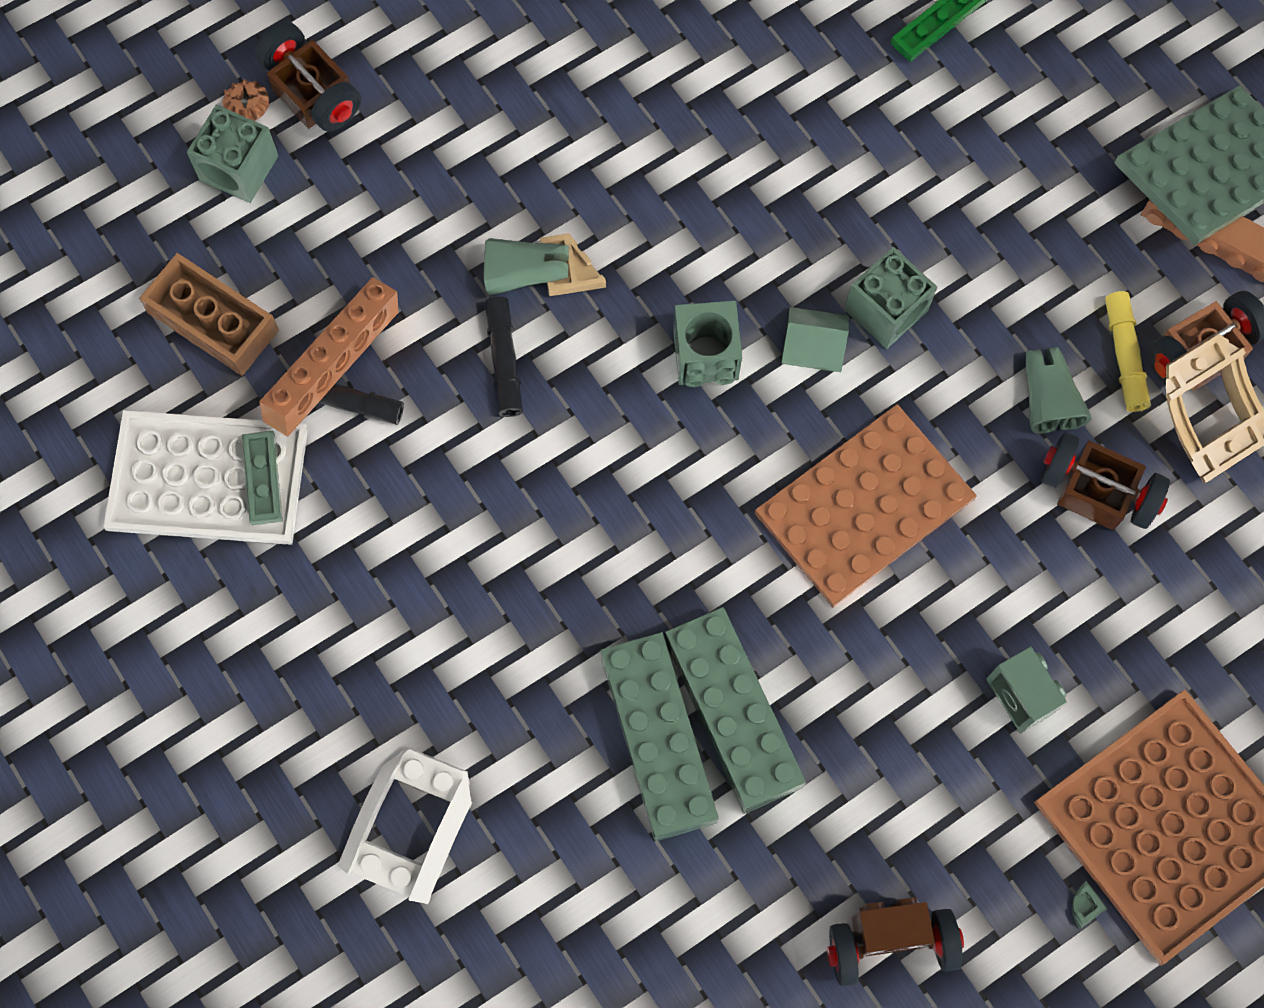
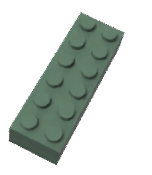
M724 607L666 631V646L743 814L802 789L806 783L804 776Z
M663 633L601 649L602 664L654 842L717 824L719 820Z

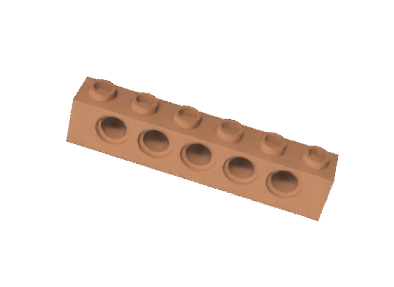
M372 277L259 401L263 422L288 437L398 314L397 291Z

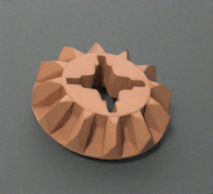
M243 79L242 82L237 84L232 82V87L229 90H224L223 107L253 121L262 117L269 107V95L265 87H262L256 80L249 82ZM244 93H247L250 98L246 108H244L241 102L243 95H245Z

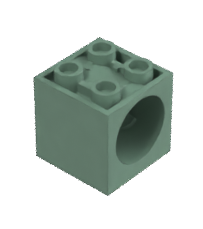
M215 105L187 151L199 181L249 203L252 202L278 158L275 144L267 126L219 105Z
M892 247L851 285L844 310L883 347L888 349L928 312L937 286L895 247Z
M736 301L675 305L673 334L678 385L686 384L688 387H698L710 382L727 385L739 380L742 349ZM708 336L721 341L726 349L718 355L704 356L693 351L688 344L698 337Z

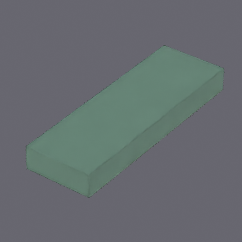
M272 430L242 434L250 524L253 526L283 522L275 433Z

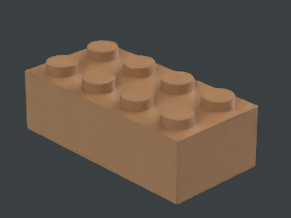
M176 253L139 298L148 314L241 376L245 374L279 332L276 321L271 314L179 253Z

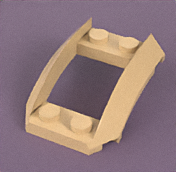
M1219 334L1206 339L1166 365V398L1171 419L1178 438L1203 483H1207L1264 446V409L1257 398L1246 370L1243 357L1246 352L1243 348L1240 349L1228 342V339ZM1220 370L1226 392L1240 422L1202 446L1188 418L1182 394Z

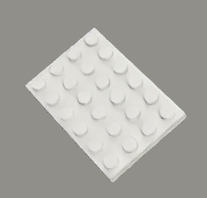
M123 410L103 528L106 531L292 545L308 433L307 424L300 423L287 437L262 420ZM273 430L276 440L283 522L252 526L249 521L242 434Z

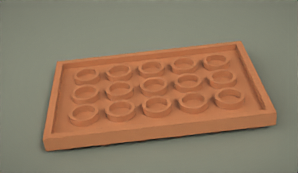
M897 404L758 507L754 514L831 607L834 608L974 501L977 495Z

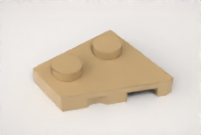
M569 233L540 238V243L569 245V259L565 262L569 266L568 278L547 282L549 296L606 288L604 276L596 271L591 264V260L584 252L580 251L576 241Z

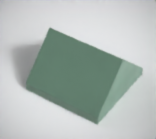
M789 307L781 364L841 373L849 333V316Z

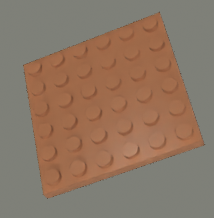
M1186 689L1034 802L1159 965L1167 963L1264 887V785Z

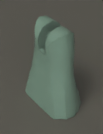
M489 238L485 241L484 284L487 294L492 296L529 285L568 278L569 266L565 262L569 259V245L528 243Z
M1059 347L1047 348V365L1044 363L1040 349L1027 351L1026 371L1029 386L1030 426L1032 432L1035 434L1050 433L1056 430L1058 424L1060 430L1078 429L1090 422V412L1073 381L1066 360Z

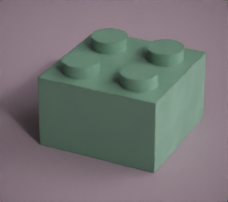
M1032 647L998 665L986 678L1020 734L1049 718L1067 703L1064 698L1066 693L1062 685L1057 680L1053 681L1047 672L1048 666L1045 659L1040 653H1035Z

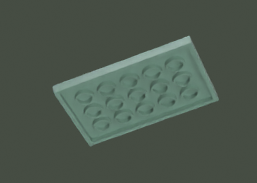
M1238 86L1118 155L1114 163L1195 246L1264 203V108L1241 86Z

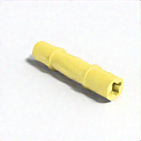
M1125 291L1114 292L1105 297L1110 323L1109 330L1113 331L1115 354L1121 373L1119 382L1122 385L1126 410L1129 412L1142 411L1151 407L1146 382L1147 374L1143 372L1140 347L1134 328L1137 323L1133 316L1129 293Z

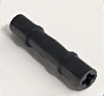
M501 296L492 297L485 301L488 324L487 334L491 339V355L496 378L493 384L494 388H496L498 412L502 417H514L523 413L520 392L521 380L517 377L516 354L512 338L514 327L511 322L508 298Z
M335 384L319 401L321 404L339 410L362 414L366 419L372 418L394 425L399 424L404 410V402L380 396L375 394V392L368 394L339 384Z

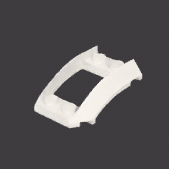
M407 747L384 764L378 773L359 812L338 866L347 874L353 873L409 897L410 901L428 904L458 831L473 803L469 790L468 772ZM394 779L451 802L423 864L366 841Z

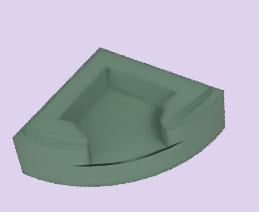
M1087 881L1078 887L1072 899V915L1077 927L1080 929L1107 909Z

